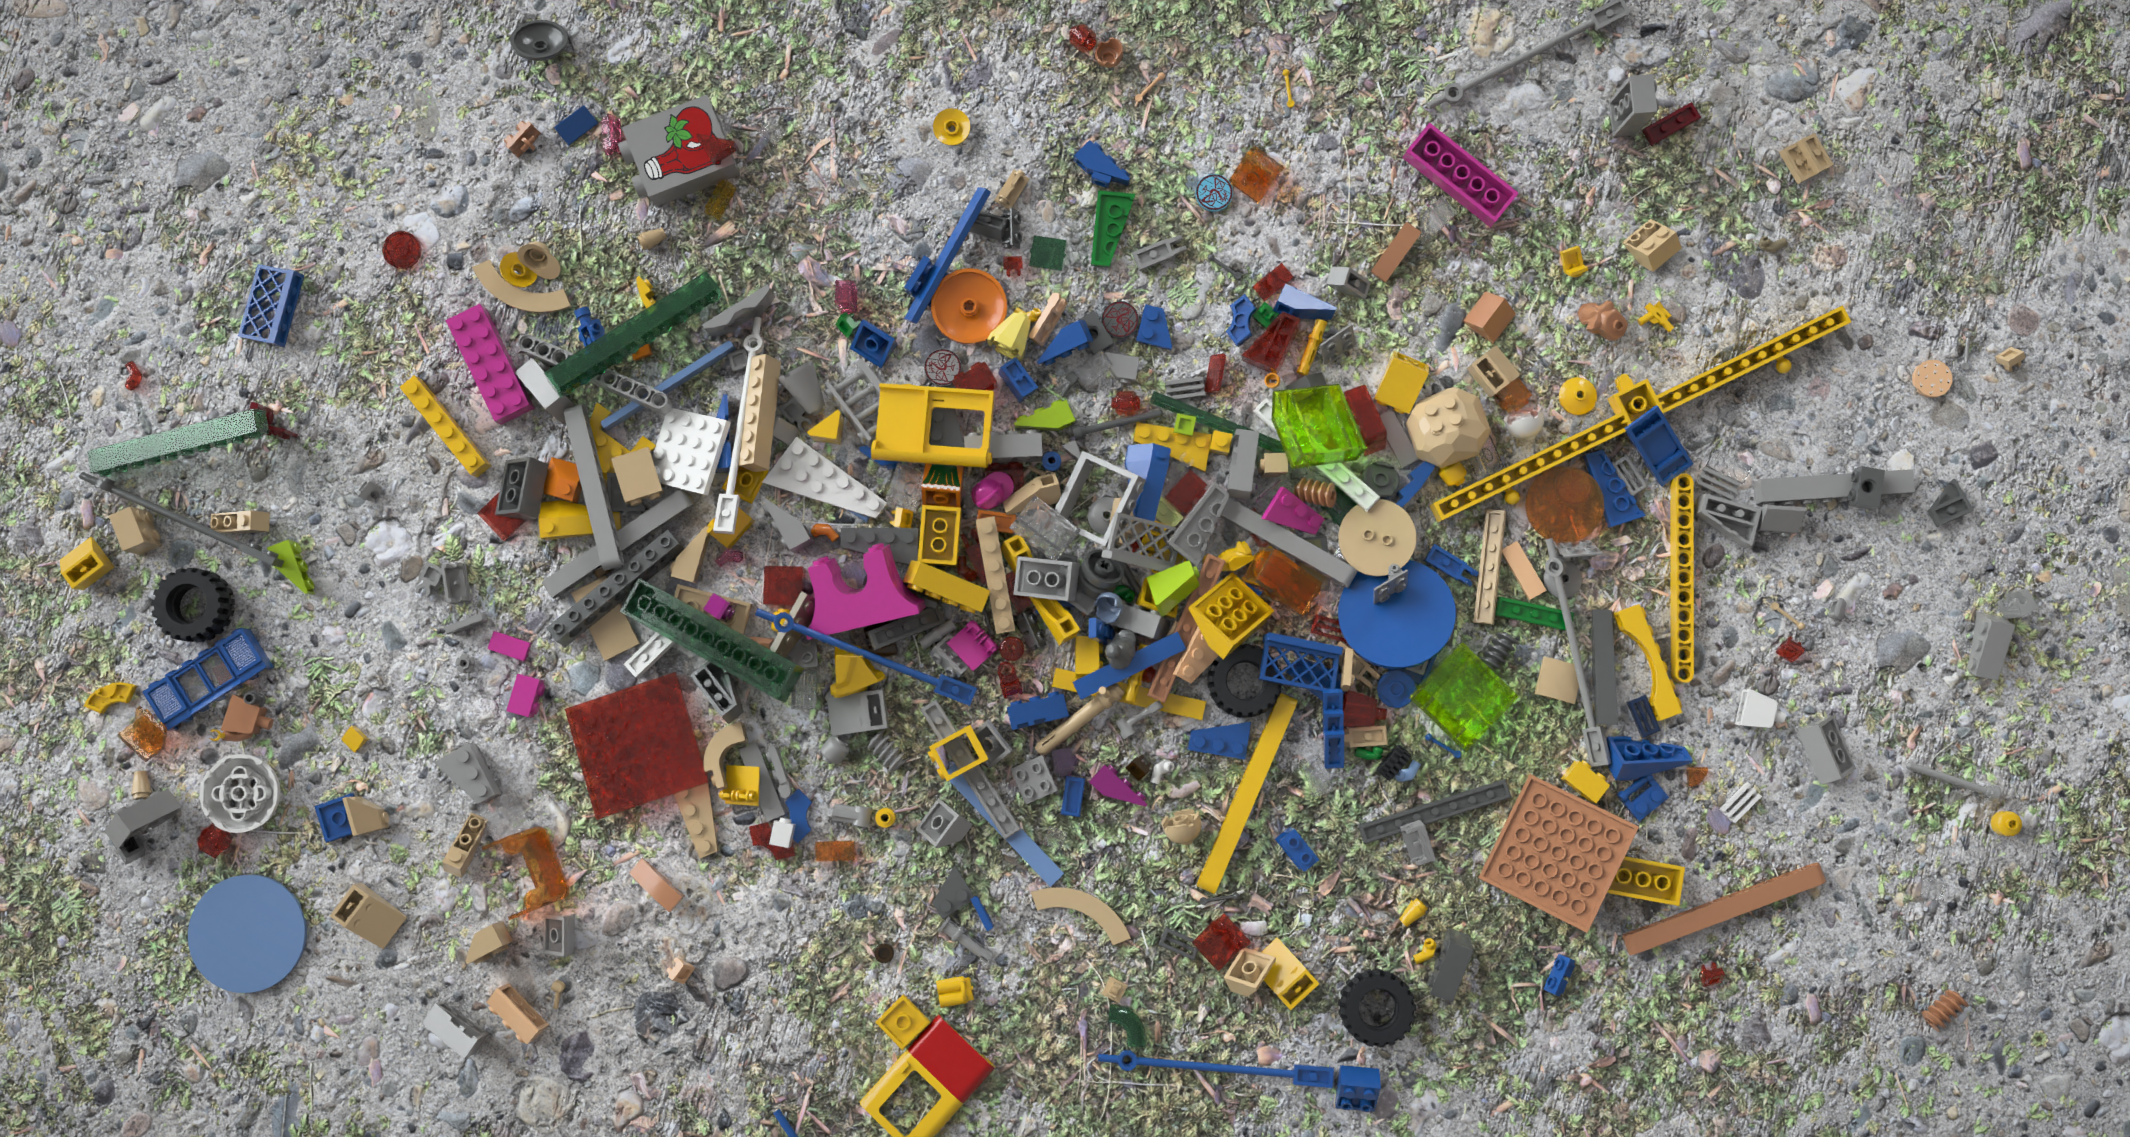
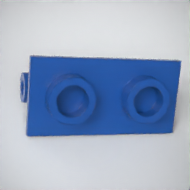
M1558 954L1543 989L1559 997L1561 993L1564 994L1568 981L1564 980V976L1571 977L1576 966L1574 965L1575 961Z

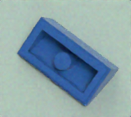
M583 105L554 128L569 146L596 126L598 122Z

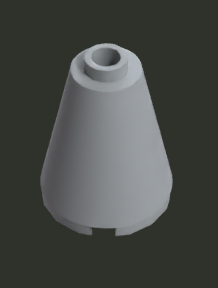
M812 360L778 378L808 414L812 413L814 416L824 411L822 407L825 406Z

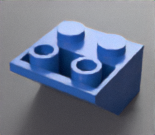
M1340 1065L1337 1076L1335 1108L1375 1112L1381 1090L1380 1069Z

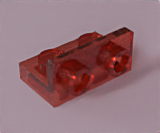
M994 462L985 468V477L993 472L1008 474L1013 481V492L1024 486L1023 464H1019V462H1009L1003 465Z

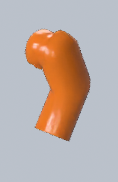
M817 523L811 529V534L814 537L826 535L832 542H835L840 537L829 524Z

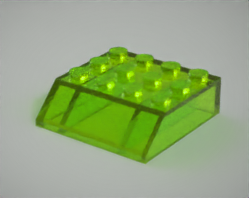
M1339 384L1277 390L1272 393L1271 420L1292 469L1356 461L1367 449Z
M1461 642L1418 684L1409 696V699L1464 752H1467L1519 696L1472 650Z

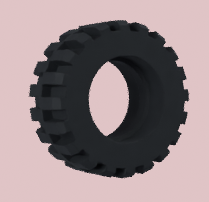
M197 568L177 569L176 573L170 572L167 574V579H161L158 583L160 587L154 590L153 595H155V599L151 600V606H154V610L151 613L152 617L157 618L155 620L157 627H162L161 631L165 635H170L173 639L187 642H204L205 640L214 639L216 637L215 634L220 635L224 632L223 627L229 626L231 621L228 619L234 615L235 611L232 610V605H235V599H231L230 596L233 595L231 588H226L228 583L225 579H220V576L216 573ZM198 587L206 597V609L200 619L194 623H188L181 614V600L187 591Z
M1241 644L1225 659L1218 655L1211 664L1207 683L1210 696L1218 708H1221L1228 715L1239 718L1259 716L1274 706L1278 696L1281 694V685L1283 684L1263 681L1260 692L1250 699L1237 698L1228 689L1227 676L1235 665L1250 663L1260 670L1263 649L1260 646ZM1276 660L1274 663L1279 668L1278 661ZM1272 665L1266 668L1265 676L1273 677L1277 674Z
M1366 969L1363 973H1356L1352 980L1349 979L1346 982L1345 989L1342 988L1340 992L1341 999H1338V1006H1340L1338 1012L1342 1019V1024L1356 1040L1365 1043L1367 1046L1381 1048L1387 1044L1389 1046L1394 1045L1395 1041L1398 1039L1401 1041L1405 1038L1404 1034L1411 1031L1412 1027L1410 1025L1416 1019L1414 1011H1417L1416 1004L1414 1003L1415 998L1409 990V986L1399 977L1382 969ZM1375 989L1388 992L1395 1003L1391 1019L1380 1026L1367 1024L1359 1013V1005L1362 998L1369 991Z

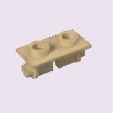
M1014 169L994 201L1010 210L1030 178L1026 177L1022 170L1016 171Z

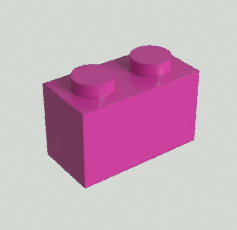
M517 674L506 711L534 718V715L539 711V698L545 691V680Z

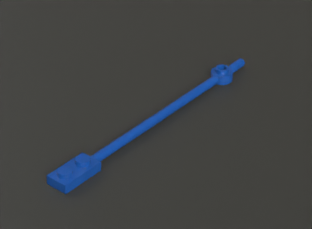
M759 608L756 610L755 616L773 622L779 632L785 633L794 630L852 654L862 656L865 659L935 686V693L970 706L977 690L975 686L947 675L940 674L939 679L797 624L789 613L781 612L775 615ZM787 619V624L781 625L780 620Z
M1123 1050L1119 1055L1098 1054V1062L1118 1063L1120 1068L1125 1071L1134 1069L1136 1065L1285 1077L1293 1078V1085L1333 1088L1334 1068L1328 1066L1294 1064L1293 1070L1144 1058L1137 1057L1131 1050ZM1126 1056L1131 1058L1129 1063L1124 1062Z

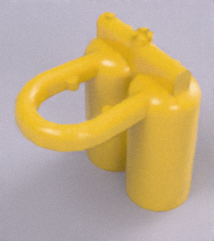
M959 976L936 981L940 1007L945 1008L966 1004L969 1000H974L971 978Z

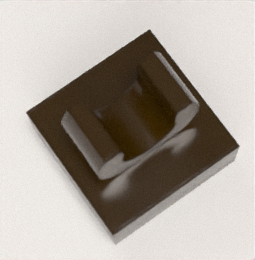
M1144 755L1136 756L1125 767L1138 781L1151 770L1149 768L1152 764L1151 762L1146 765L1141 761Z

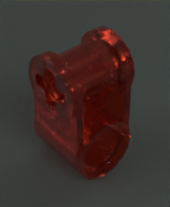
M1008 661L1000 663L997 672L1004 700L1008 696L1015 694L1022 695L1020 681L1017 678L1013 664ZM1004 664L1012 668V672L1008 676L1001 673V667Z

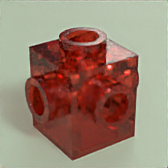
M212 823L196 839L199 850L216 858L232 842L229 836L230 832L224 831Z

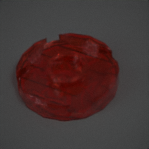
M405 231L393 232L386 237L384 247L382 246L384 259L388 264L397 269L410 268L421 257L422 248L420 242L414 235Z

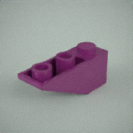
M1103 765L1089 781L1104 796L1145 807L1148 805L1144 802L1147 798L1139 791L1137 793L1132 791L1130 788L1133 785L1125 778L1122 780L1116 776L1118 771L1111 765L1108 767Z

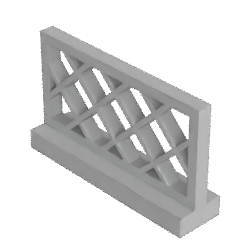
M1115 512L1107 549H1103L1101 557L1161 572L1175 565L1178 552L1167 544L1168 538L1166 535L1171 531H1176L1177 528ZM1120 518H1125L1128 526L1121 530L1119 527ZM1141 522L1145 530L1137 534L1134 526ZM1158 527L1161 534L1153 538L1150 530ZM1130 529L1134 537L1127 542L1124 533ZM1147 533L1150 542L1143 546L1140 537ZM1120 537L1124 545L1118 549L1113 548L1115 539ZM1163 537L1166 546L1159 550L1156 542ZM1137 541L1140 549L1133 553L1129 545ZM1153 545L1156 553L1149 557L1146 549ZM1167 549L1171 553L1169 561H1165L1162 555Z

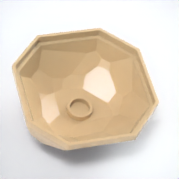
M1456 387L1445 389L1419 400L1406 422L1417 458L1441 468L1479 455L1491 434V429L1479 397Z

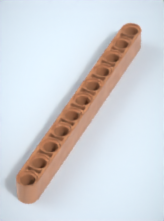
M1812 863L1622 935L1628 954L1634 955L1822 885L1827 881L1820 863Z

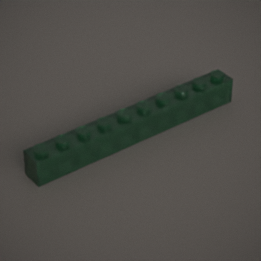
M707 271L544 372L548 383L560 398L571 394L576 388L587 384L595 376L603 374L609 367L620 363L628 355L636 353L639 348L652 343L658 336L668 333L677 324L685 322L693 314L701 312L704 307L717 302L722 297L719 286Z
M253 408L88 450L90 473L99 474V477L112 476L113 472L124 473L128 472L129 468L140 469L144 468L145 464L156 465L160 464L161 460L178 459L177 456H193L194 452L197 451L209 452L213 447L225 448L229 443L240 444L244 443L245 439H260L261 435L269 434L266 411Z

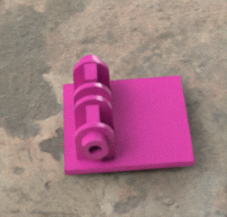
M971 620L965 628L947 642L949 647L972 671L999 649L998 645L974 620Z

